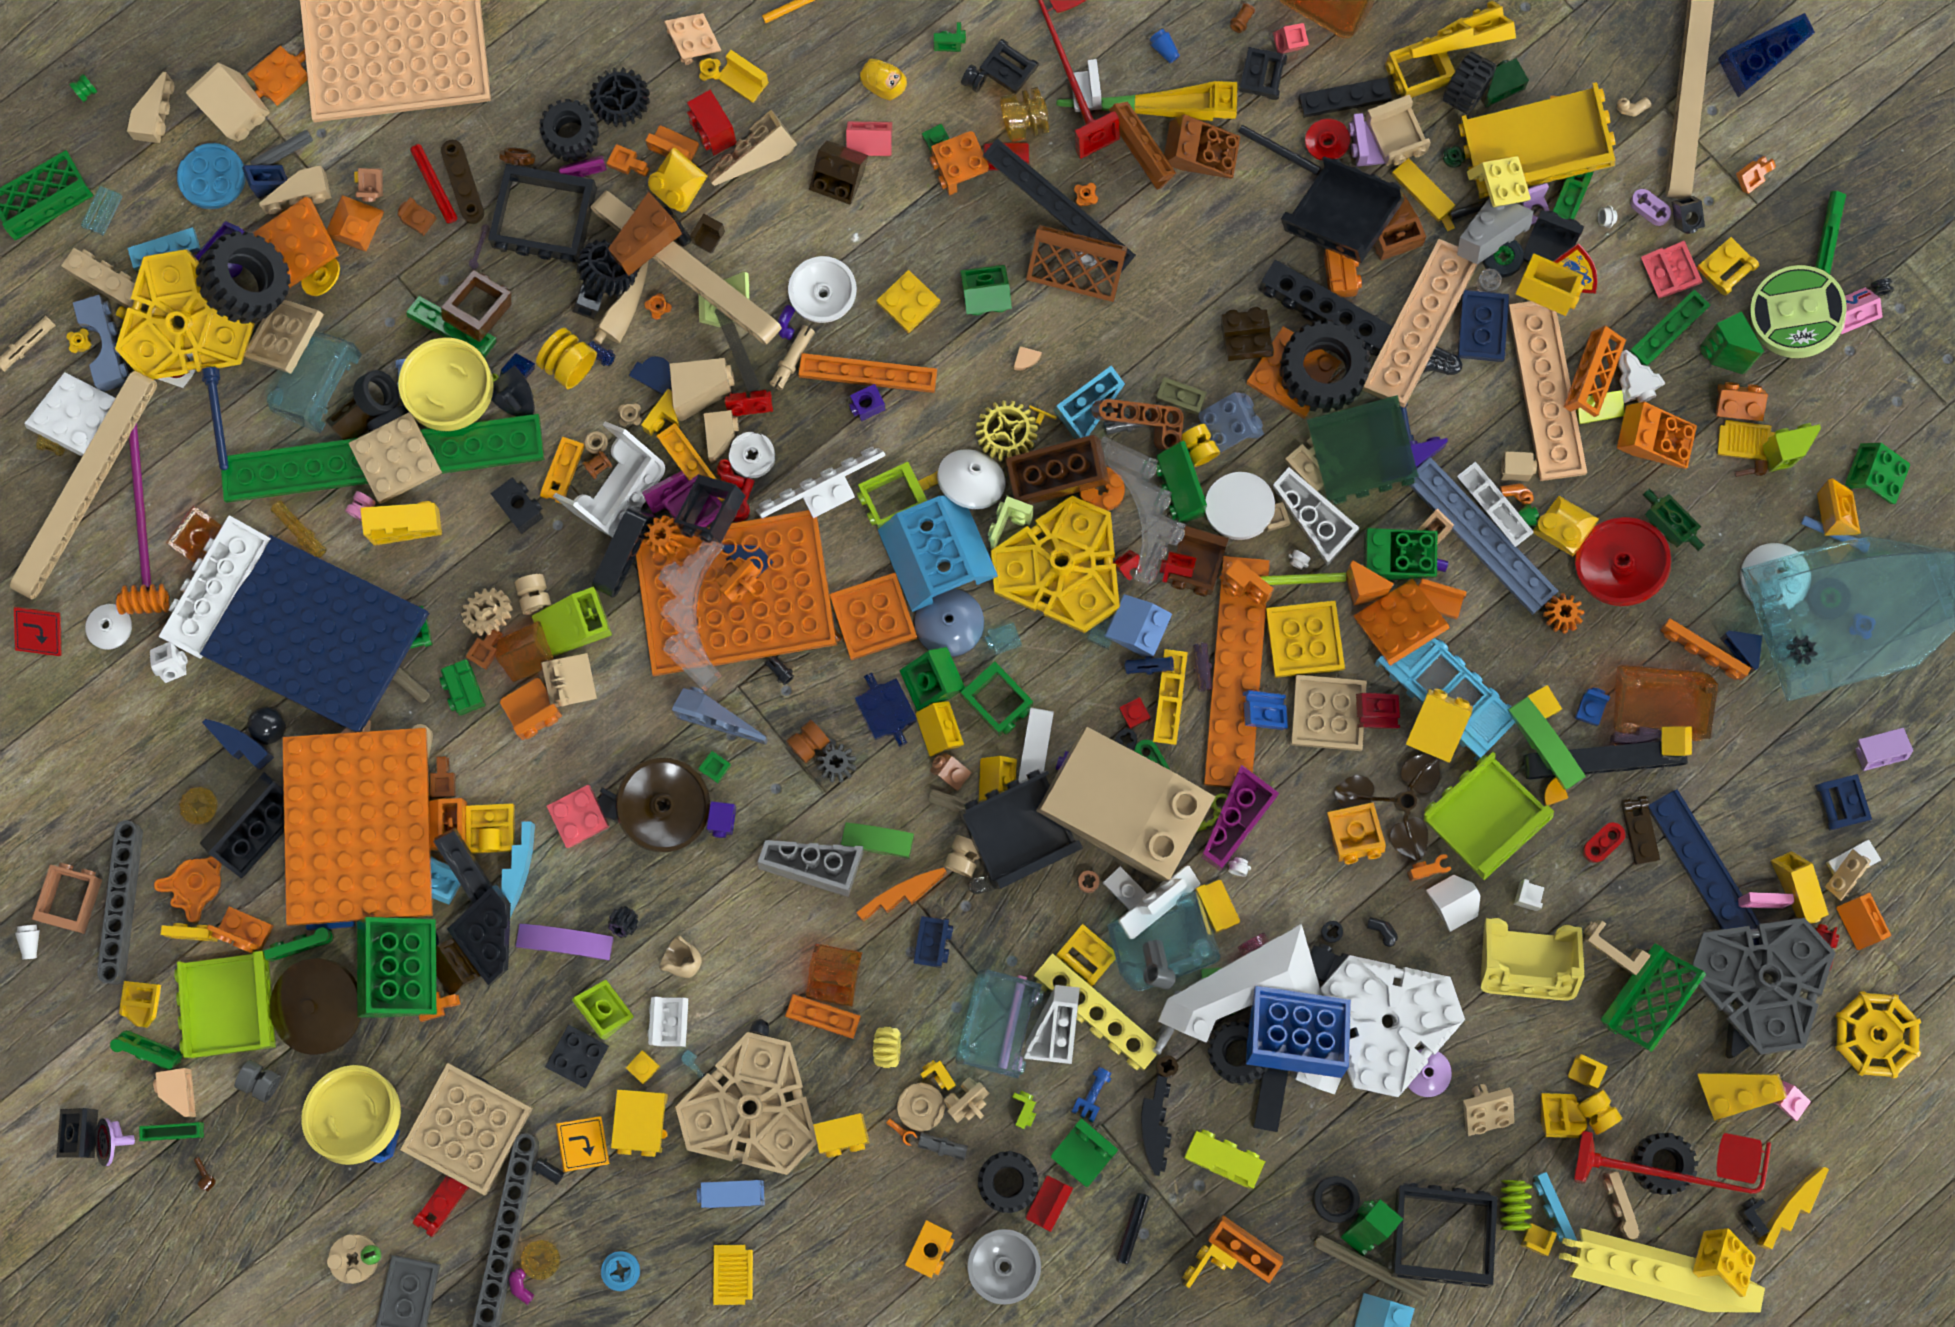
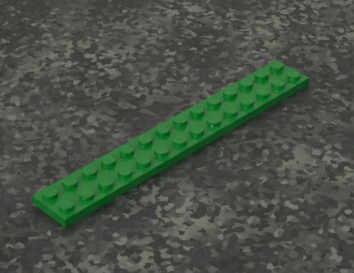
M539 414L474 422L467 427L453 431H439L431 428L421 430L442 471L441 474L545 460ZM358 438L228 455L229 467L227 470H221L223 499L226 503L369 484L349 445L350 442Z

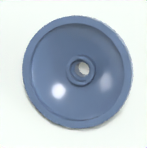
M951 589L932 597L933 604L917 610L915 630L919 641L927 650L947 647L951 657L960 656L973 649L982 636L984 630L982 609L971 595L962 590ZM952 616L953 621L947 623L945 617Z

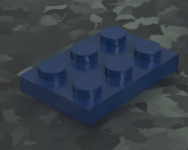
M1464 290L1461 300L1458 342L1459 358L1503 362L1505 360L1509 294Z

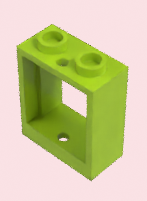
M909 462L858 484L860 492L856 494L861 505H867L869 512L866 515L872 526L876 525L879 529L896 513L880 519L868 493L896 479L904 477L916 501V504L901 511L927 501Z

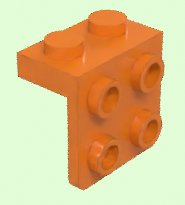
M972 131L931 146L932 156L929 157L930 163L934 170L938 169L940 174L938 181L942 190H947L948 195L957 193L958 183L986 173L989 170V165L983 158L979 142Z
M535 678L500 700L502 708L514 726V731L521 740L532 738L539 730L552 726L562 717L558 707L554 703L550 705L547 689L539 678Z

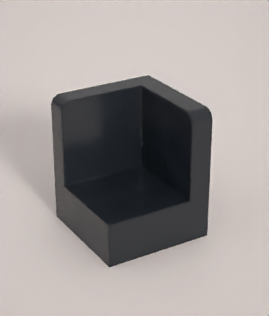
M602 787L600 789L602 795L598 803L605 817L618 824L615 809L616 794Z

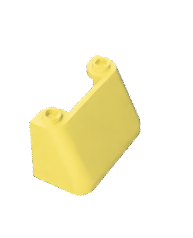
M1486 918L1481 966V989L1484 992L1562 1001L1572 1000L1577 996L1584 979L1581 927L1564 925L1557 929L1555 935L1508 931V924L1502 919Z

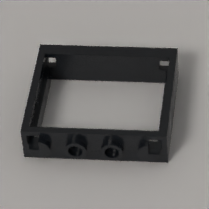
M506 164L488 237L491 246L494 249L501 250V252H507V250L515 251L521 256L532 254L544 260L554 258L560 259L561 262L566 264L567 262H576L580 251L584 247L592 213L590 206L594 203L597 191L594 179ZM512 181L584 194L571 248L500 235Z
M1403 1183V1185H1400L1396 1189L1395 1212L1403 1220L1394 1230L1391 1277L1481 1288L1493 1286L1498 1196H1491V1193L1485 1191H1476V1194L1466 1193L1467 1190L1463 1188H1452V1191L1442 1190V1187L1438 1185H1428L1427 1188L1418 1187L1417 1183ZM1405 1198L1486 1207L1482 1274L1402 1265Z

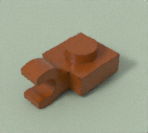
M493 629L491 635L487 634L484 641L477 638L465 657L487 670L499 651L494 648V645L499 642L503 634Z
M446 756L437 757V773H430V797L432 798L456 797L455 773H448L449 758Z

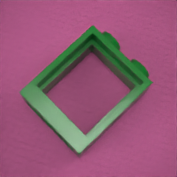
M996 661L961 691V697L999 737L1003 733L1005 735L1009 734L1016 727L1014 723L1020 717L1025 719L1030 714V708L1033 706V700ZM997 676L1023 701L1000 724L974 699Z

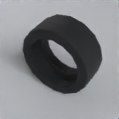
M374 370L359 377L354 384V399L359 408L370 416H380L395 408L398 404L399 391L397 385L390 375L383 371ZM369 381L375 383L381 389L384 396L383 405L378 404L371 397L368 388Z
M1332 1176L1323 1179L1317 1184L1313 1191L1312 1202L1315 1211L1321 1218L1328 1222L1341 1223L1348 1221L1356 1214L1360 1204L1358 1189L1352 1181L1345 1177ZM1340 1185L1349 1192L1350 1205L1343 1213L1332 1214L1324 1208L1322 1194L1329 1186Z

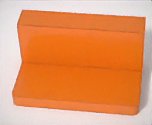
M661 125L658 127L655 135L649 133L645 140L648 149L667 157L670 151L676 148L690 161H692L699 148L697 141Z
M1421 579L1418 586L1439 613L1457 620L1467 592Z
M1870 892L1837 906V911L1857 950L1892 936Z

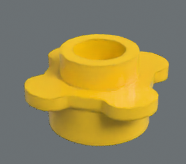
M711 58L701 60L699 62L701 70L699 74L702 81L720 79L719 67L721 62L718 59Z
M81 329L79 332H69L66 338L70 343V352H84L91 348L92 344L88 337V330Z

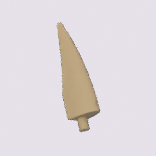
M649 261L639 268L634 285H630L629 290L623 292L605 312L595 329L597 334L593 341L601 345L605 337L613 342L621 343L636 312L643 291Z

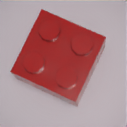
M711 89L687 102L689 111L686 113L690 119L689 123L694 132L699 133L700 141L706 151L710 149L713 156L737 143L733 126Z

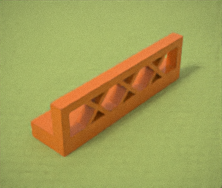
M1607 326L1591 332L1564 408L1570 412L1582 408L1593 417L1599 415L1626 339ZM1609 338L1617 343L1614 351L1610 349ZM1604 356H1606L1609 364L1606 370H1604L1601 362ZM1596 375L1600 376L1602 386L1597 389L1594 380ZM1589 394L1593 395L1594 407L1586 402Z

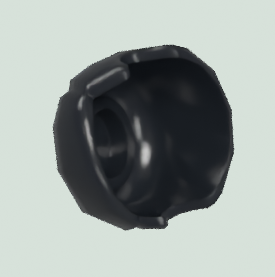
M266 706L258 708L250 714L247 727L257 742L268 745L276 743L283 736L286 724L276 709Z

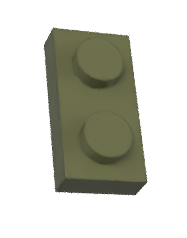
M1164 377L1156 400L1199 416L1207 392Z

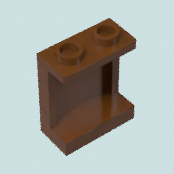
M1184 525L1176 553L1196 558L1192 578L1169 573L1167 583H1171L1173 588L1184 590L1185 588L1194 590L1193 593L1199 596L1206 597L1207 594L1212 596L1229 538Z

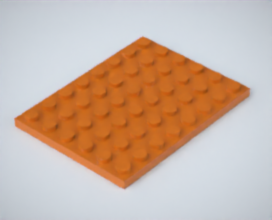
M809 510L731 523L721 544L713 541L706 543L696 536L692 538L685 536V538L679 540L682 547L675 546L676 553L671 554L668 552L666 556L660 555L659 552H652V546L646 544L649 538L643 540L636 559L653 676L837 645L818 516L813 518ZM724 545H735L733 552L729 553V555H733L736 552L737 545H742V548L747 552H754L760 547L768 555L767 563L769 567L756 578L757 581L751 586L756 592L752 595L747 591L742 597L739 595L734 602H731L719 590L720 586L717 583V579L722 574L731 577L736 572L732 568L734 560L722 547ZM744 545H757V546H756L754 549L749 550V549H746ZM757 556L749 557V558H748L749 560H751V559H757V560L760 561L761 567H760L759 570L762 571V569H763V562H762V560H761L759 557H757Z
M415 728L283 737L286 925L360 921L365 917L408 918L433 916L427 729Z

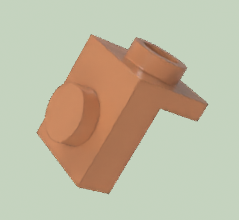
M358 168V191L356 192V197H362V201H376V198L383 196V169Z
M946 753L936 757L930 769L932 774L941 778L956 791L961 788L972 773L953 756Z

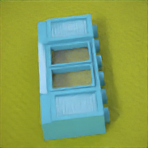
M1434 638L1391 666H1389L1383 656L1375 663L1377 667L1382 665L1390 673L1389 678L1393 682L1399 681L1407 689L1406 694L1410 698L1416 697L1422 704L1428 690H1434L1435 688L1448 693L1447 696L1456 699L1459 697L1470 702L1469 705L1473 706V710L1459 744L1462 747L1467 746L1476 754L1474 757L1476 761L1515 723L1507 710L1512 706L1505 704L1499 699L1500 696L1494 689H1488L1482 683V678L1474 671L1470 672L1465 667V662L1459 656H1453L1448 651V646L1440 639Z

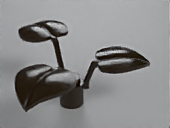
M1421 754L1408 759L1403 764L1400 772L1401 779L1409 784L1407 791L1400 792L1395 797L1372 796L1374 794V785L1369 778L1362 775L1348 777L1334 788L1335 797L1344 809L1368 804L1371 801L1393 802L1396 809L1404 811L1403 823H1397L1392 827L1390 842L1399 853L1419 861L1427 848L1428 829L1426 824L1418 817L1407 820L1408 815L1411 813L1410 810L1415 808L1417 804V798L1413 794L1412 787L1420 794L1432 792L1437 787L1440 779V759L1430 754Z

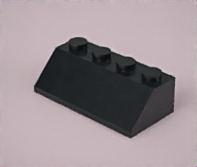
M264 772L201 840L200 844L212 857L242 879L285 832L284 788Z

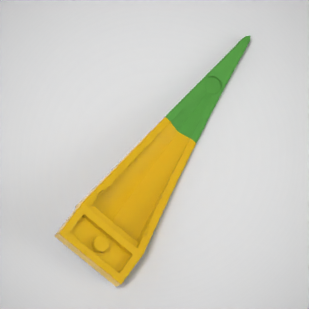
M1213 81L1155 93L1101 98L1102 109L1100 110L1110 111L1109 109L1114 104L1128 101L1136 114L1179 117L1185 114L1197 120L1213 121V118L1236 119L1237 82ZM1057 100L1056 105L1074 107V100Z

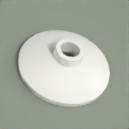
M115 604L101 605L88 616L85 626L86 635L89 641L98 648L105 650L118 648L128 640L131 634V617L127 612L120 615ZM109 621V627L103 629L104 622Z

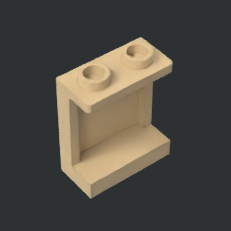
M1410 94L1372 108L1367 112L1365 120L1386 166L1391 164L1399 165L1412 156L1420 157L1427 153L1431 144L1429 138L1425 139L1411 108L1413 101Z
M1601 920L1591 921L1583 931L1586 934L1583 940L1630 974L1637 975L1650 955L1644 950L1636 948L1630 958H1628L1599 936L1606 923Z

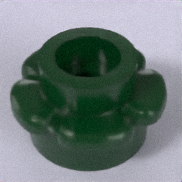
M1458 146L1448 147L1443 152V161L1448 167H1458L1465 160V153Z

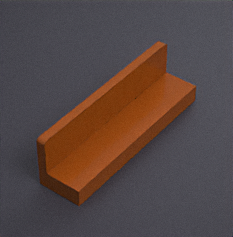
M1128 101L1114 104L1109 110L1110 112L1115 111L1119 117L1120 136L1157 190L1161 189L1176 174L1175 170Z

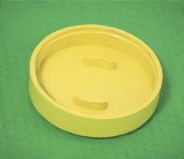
M438 338L421 344L409 354L401 367L398 386L401 399L415 420L434 430L453 431L467 427L482 416L491 402L494 383L491 370L485 358L474 346L455 338Z
M350 1065L335 1069L322 1077L313 1086L305 1100L302 1110L304 1136L316 1152L332 1162L345 1165L365 1162L379 1154L394 1137L401 1115L400 1100L393 1085L371 1068Z

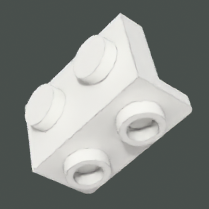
M651 997V1004L649 1006L650 1024L648 1029L649 1045L686 1047L688 998Z

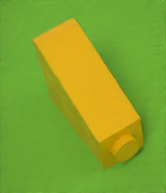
M1792 851L1771 860L1785 893L1793 894L1794 903L1791 906L1797 918H1805L1812 924L1819 922L1822 917L1829 915L1814 866L1811 862Z

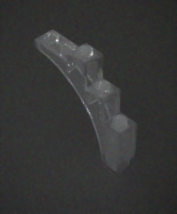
M1103 436L1101 444L1105 463L1121 477L1130 490L1140 516L1142 547L1134 579L1150 584L1157 576V567L1160 560L1166 556L1167 545L1177 546L1178 542L1184 537L1186 524L1163 514L1171 502L1170 496L1172 492L1149 482L1150 478L1156 473L1158 460Z
M703 541L700 549L684 560L682 567L675 561L672 564L666 565L658 577L676 596L674 600H669L663 606V611L660 614L679 632L676 636L672 635L665 642L666 646L663 650L705 692L722 676L711 663L702 646L696 613L698 594L703 578L712 561L725 547L722 543L713 541L711 543Z

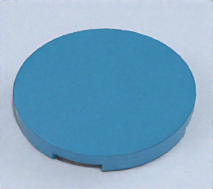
M207 143L195 147V150L190 152L179 164L177 182L180 191L190 203L203 209H218L232 203L242 192L246 181L242 169L244 166L242 160L233 150L222 144Z

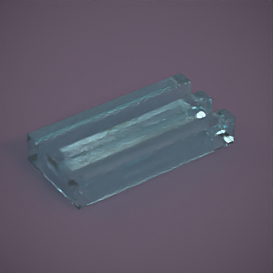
M100 186L81 226L84 229H89L94 233L97 232L99 235L104 236L123 196L120 193ZM107 194V196H106V198H105L103 204L100 206V208H99V210H98V214H97V216H96V218H95L93 224L91 225L90 223H91V221H92V219H93V217H94V215H95V213H96V211H97V209H98V207H99V205H100V203H101V201H102L104 195Z

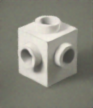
M171 641L150 650L152 671L156 676H160L165 683L186 675L187 657Z

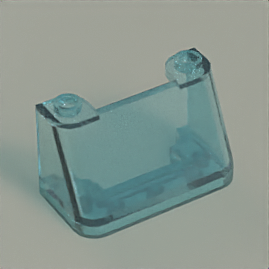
M315 331L291 374L284 372L275 390L271 391L268 395L267 403L269 404V409L277 415L321 434L325 423L321 421L322 413L327 414L326 405L345 369L350 370L351 366L349 363L351 362L358 363L362 356L361 352L355 344L347 340Z
M1196 891L1181 895L1176 902L1178 909L1163 914L1134 939L1128 938L1118 922L1119 919L1107 925L1119 973L1133 990L1142 991L1154 987L1146 984L1143 979V973L1146 968L1143 944L1148 941L1160 940L1163 942L1168 968L1175 972V978L1202 969L1220 960L1221 956L1216 940Z
M988 969L980 970L974 982L955 1063L1019 1079V1075L1024 1073L1026 1061L1023 1060V1056L1020 1054L1031 1010L1036 1004H1040L1043 998L1042 984Z

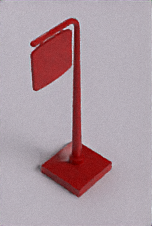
M1582 1131L1574 1180L1576 1183L1585 1184L1592 1167L1599 1168L1603 1166L1756 1194L1765 1186L1771 1142L1766 1143L1765 1151H1763L1762 1142L1759 1139L1724 1133L1721 1138L1717 1156V1176L1754 1184L1758 1175H1761L1760 1185L1755 1189L1603 1157L1601 1153H1595L1593 1133ZM1762 1153H1765L1762 1173H1759Z

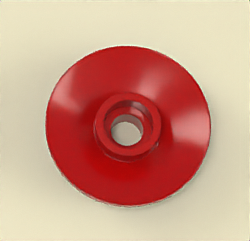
M1322 119L1315 122L1308 129L1305 136V145L1308 152L1318 160L1323 161L1322 158L1324 156L1330 159H1338L1347 152L1350 146V133L1342 122L1335 119ZM1326 141L1332 142L1331 145H1324Z

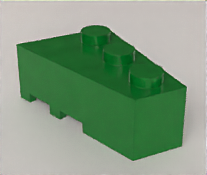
M1381 1199L1365 1200L1357 1210L1359 1215L1340 1238L1360 1255L1364 1256L1368 1250H1373L1375 1247L1373 1246L1374 1243L1378 1246L1385 1241L1402 1222L1403 1218Z

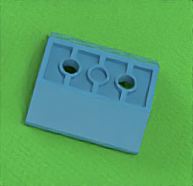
M946 496L935 497L896 513L878 529L912 612L933 604L932 597L974 580L976 585L998 577L969 508L955 504ZM923 522H932L934 524L933 528L930 531H923L921 529ZM941 562L951 564L950 569L946 572L938 570V566Z

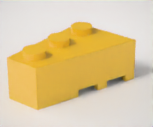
M1698 1073L1714 1121L1787 1098L1779 1074Z

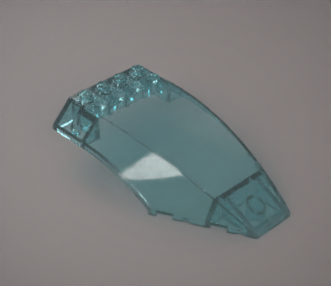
M1869 536L1809 549L1741 569L1787 702L1874 677L1916 668L1955 631V551ZM1807 635L1811 643H1817L1814 646V651L1818 655L1810 657V664L1807 665L1802 661L1796 666L1795 660L1792 658L1787 659L1790 655V650L1786 649V646L1788 644L1794 645L1792 641L1794 637L1797 636L1799 640H1802ZM1800 646V647L1798 648V649L1801 650V654H1802V655H1804V654L1806 653V652L1803 651V647H1802V646Z

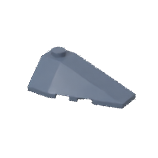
M690 687V690L683 688L672 708L677 719L767 744L768 740L765 735L706 694H703L704 691L699 688Z

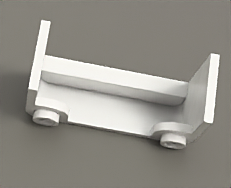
M605 421L603 426L617 437L611 447L612 457L619 462L594 499L584 494L577 496L574 501L557 493L553 497L576 516L606 535L613 537L625 511L629 507L641 508L646 500L642 491L658 484L664 475L665 465L662 460L626 429Z

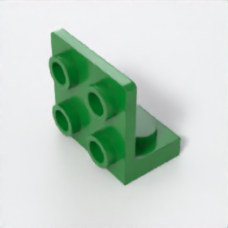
M1881 442L1860 443L1845 485L1850 489L1869 488L1888 503L1896 504L1910 468V463Z
M1081 1118L1053 1152L1051 1158L1081 1184L1089 1187L1117 1153L1118 1149Z

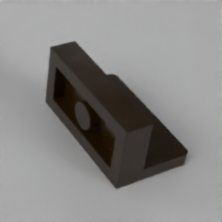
M353 396L325 421L342 440L359 438L368 430V422L378 416H370L363 412Z
M453 938L436 946V976L449 995L456 994L462 987L476 981L481 976Z

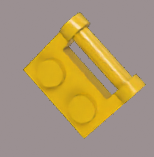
M1730 237L1699 264L1697 270L1722 295L1726 296L1732 291V287L1750 271H1755L1759 267V262ZM1740 260L1744 265L1730 278L1723 281L1720 277Z
M1084 924L1079 927L1056 955L1058 959L1063 960L1084 978L1091 987L1095 985L1119 956L1118 953ZM1072 947L1097 968L1094 974L1068 953Z

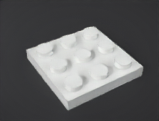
M64 372L24 424L27 429L83 456L116 398Z

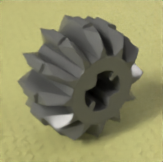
M830 744L832 751L829 752L823 748L822 752L826 757H817V760L823 763L818 765L817 769L819 771L825 770L821 775L823 779L830 775V783H834L836 777H838L840 783H843V775L849 779L852 777L848 770L856 771V766L850 763L857 761L856 756H850L852 753L851 748L844 751V744H840L838 750H836L834 744ZM834 759L843 762V764L840 763L841 767L835 768L831 763L834 764Z

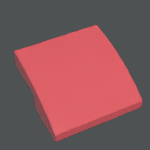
M1685 241L1666 249L1660 248L1641 257L1658 298L1684 291L1702 283V279Z

